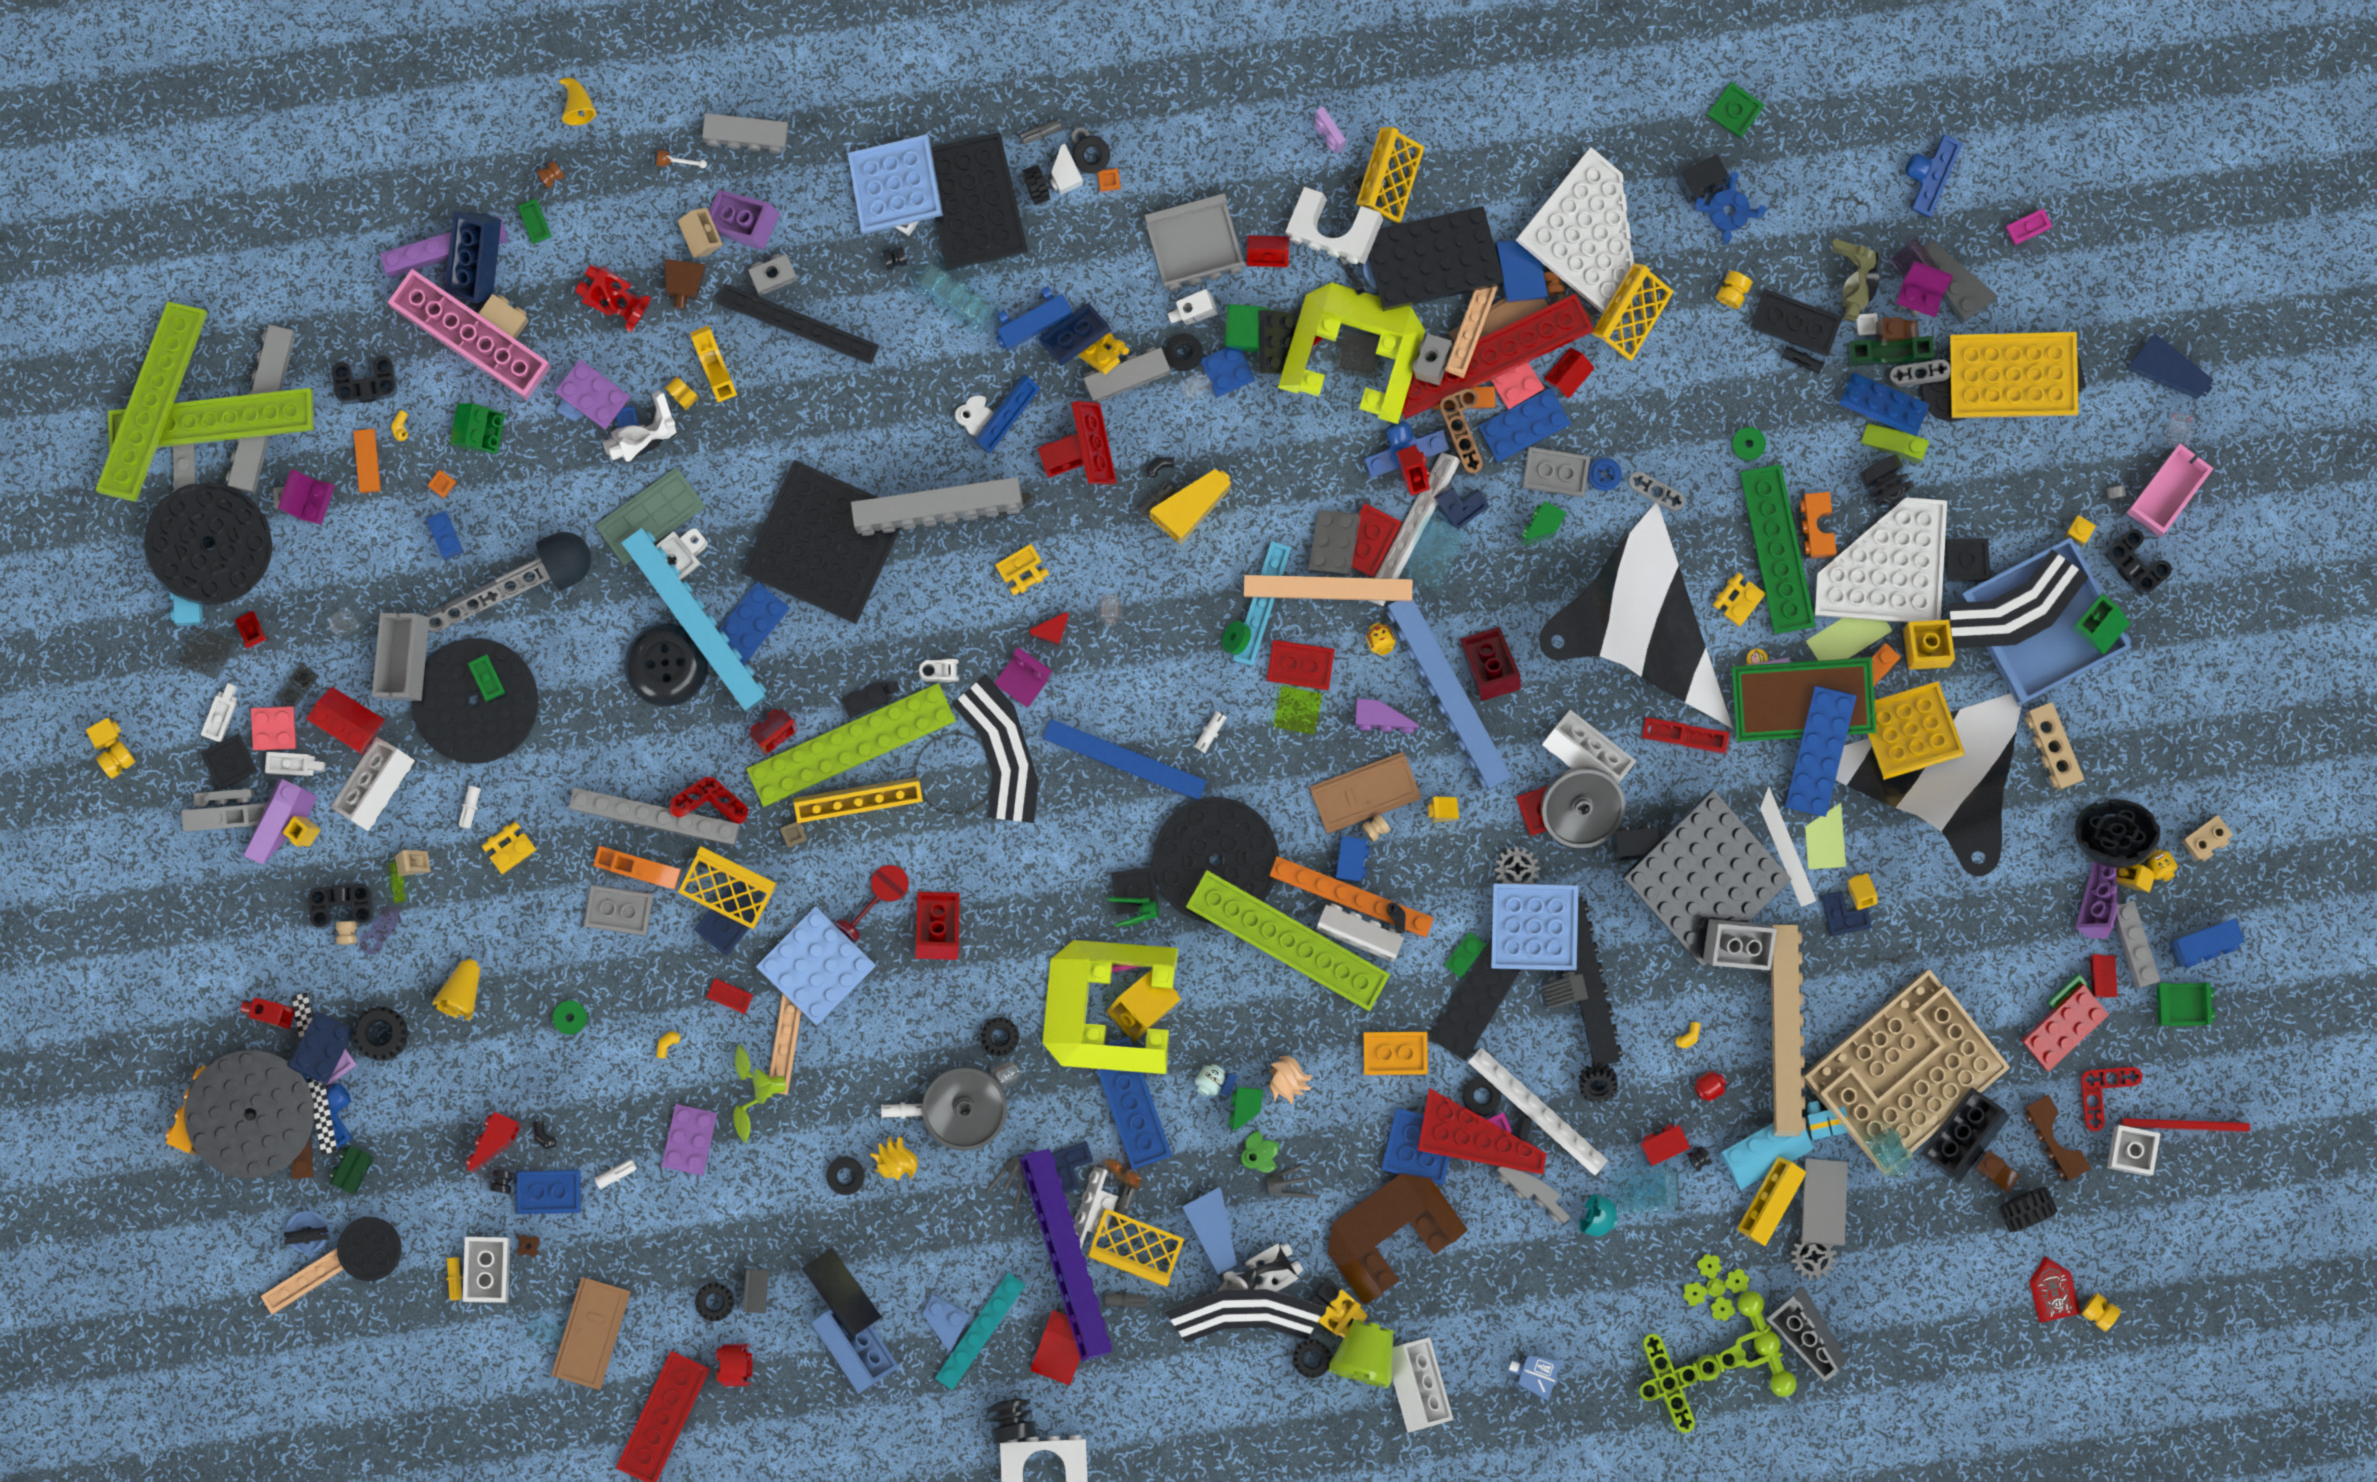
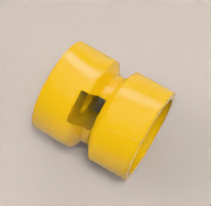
M1730 270L1724 280L1725 286H1721L1716 298L1732 308L1740 309L1745 299L1743 294L1748 293L1753 282L1745 275Z
M120 740L110 747V752L104 751L96 757L97 762L111 779L121 774L122 768L127 769L136 763L134 757Z
M2096 1292L2085 1305L2081 1314L2090 1321L2095 1320V1325L2106 1332L2117 1320L2122 1310L2113 1303L2108 1304L2107 1299Z

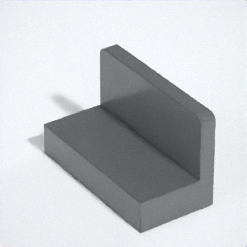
M746 1269L743 1312L766 1313L769 1270Z

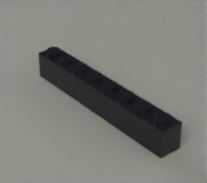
M1582 896L1578 897L1577 971H1575V975L1583 974L1588 999L1580 1001L1579 1006L1592 1062L1596 1066H1599V1063H1603V1066H1605L1606 1064L1620 1062V1057H1623L1620 1044L1617 1045L1615 1040L1618 1032L1616 1024H1612L1610 1016H1613L1611 1003L1607 1004L1605 995H1608L1606 983H1602L1603 967L1601 962H1597L1596 954H1599L1596 941H1592L1591 937L1594 929L1592 921H1588L1586 913H1589L1587 900L1583 901Z

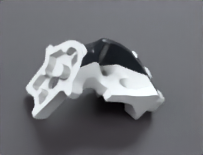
M658 390L652 394L656 412L654 422L647 427L645 425H630L617 428L611 432V439L602 442L606 454L610 455L612 460L622 457L625 461H631L634 457L655 449L662 441L677 436L675 422L663 392Z
M1276 1244L1245 1262L1246 1266H1249L1251 1270L1242 1273L1230 1271L1223 1274L1225 1282L1218 1291L1268 1289L1277 1292L1299 1279L1297 1275L1303 1271V1268L1297 1261L1292 1264L1288 1261L1287 1257L1292 1254L1289 1244L1281 1246ZM1263 1260L1264 1265L1257 1267L1256 1262ZM1257 1275L1261 1276L1259 1285L1255 1282ZM1273 1278L1278 1280L1276 1285L1272 1284Z

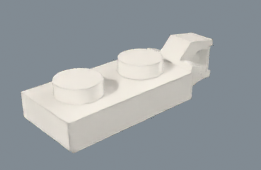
M227 683L224 693L219 692L218 696H215L201 736L220 743L223 741L237 705L238 698L234 697L237 690L235 685Z
M267 752L265 773L313 776L314 771L325 772L326 763L315 761L314 756L307 754Z

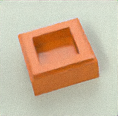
M1118 168L1097 172L1100 192L1121 189Z
M439 469L427 487L445 499L457 482Z

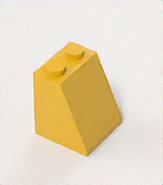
M1153 968L1121 994L1106 1011L1123 1032L1130 1036L1133 1043L1147 1032V1028L1150 1029L1181 1000L1174 988L1151 987Z

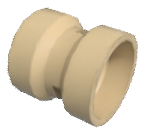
M1380 814L1374 816L1371 823L1366 822L1361 825L1372 842L1379 839V834H1386L1391 831Z
M336 922V930L339 934L336 937V944H357V936L354 935L357 929V922Z

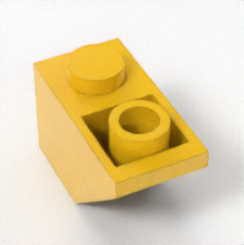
M1433 797L1431 803L1427 805L1428 818H1432L1433 823L1458 821L1457 797Z

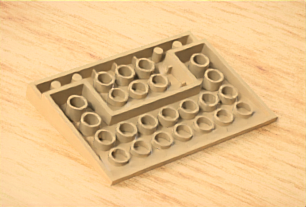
M1926 969L1801 1076L1805 1077L1806 1085L1847 1129L1848 1134L1884 1175H1887L1940 1129L1971 1087L1980 1093L1983 1092L2006 1072L2010 1066L1949 989L1939 982L1930 969ZM1845 1107L1849 1122L1838 1108Z

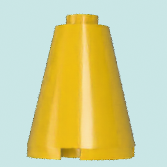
M466 959V961L459 963L432 1002V1005L437 1004V1010L454 1018H458L457 1015L465 1016L463 1020H471L474 1014L481 970L478 963L472 959Z

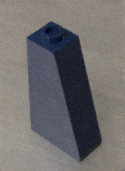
M2156 333L2126 368L2130 372L2195 399H2198L2201 395L2206 397L2213 388L2210 384L2214 379Z

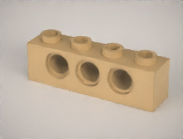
M2053 702L2028 711L2025 721L2028 728L2033 729L2035 734L2033 741L2036 748H2040L2043 756H2041L2044 767L2049 768L2051 773L2049 780L2052 787H2056L2059 791L2082 782L2084 777ZM2041 723L2049 725V733H2044L2041 730ZM2050 742L2058 746L2057 752L2049 750L2048 744ZM2057 762L2065 764V772H2060L2057 769Z

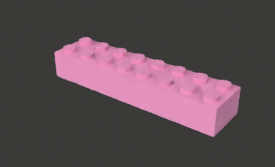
M411 269L388 301L389 306L526 401L551 368L548 361L413 269Z

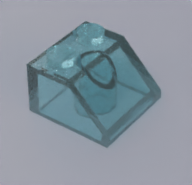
M1893 1128L1884 1129L1866 1141L1887 1178L1901 1179L1915 1164L1912 1161V1153L1908 1148H1904L1901 1143V1135L1897 1130H1893Z

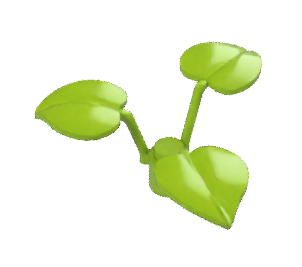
M739 1043L735 1052V1069L741 1080H746L747 1077L752 1078L756 1099L743 1105L742 1108L740 1105H737L734 1109L733 1121L739 1137L745 1143H748L747 1139L749 1138L751 1126L746 1112L747 1108L756 1103L764 1104L767 1098L772 1097V1094L785 1092L786 1082L782 1075L769 1077L760 1068H756L752 1074L749 1071L750 1061L748 1055Z

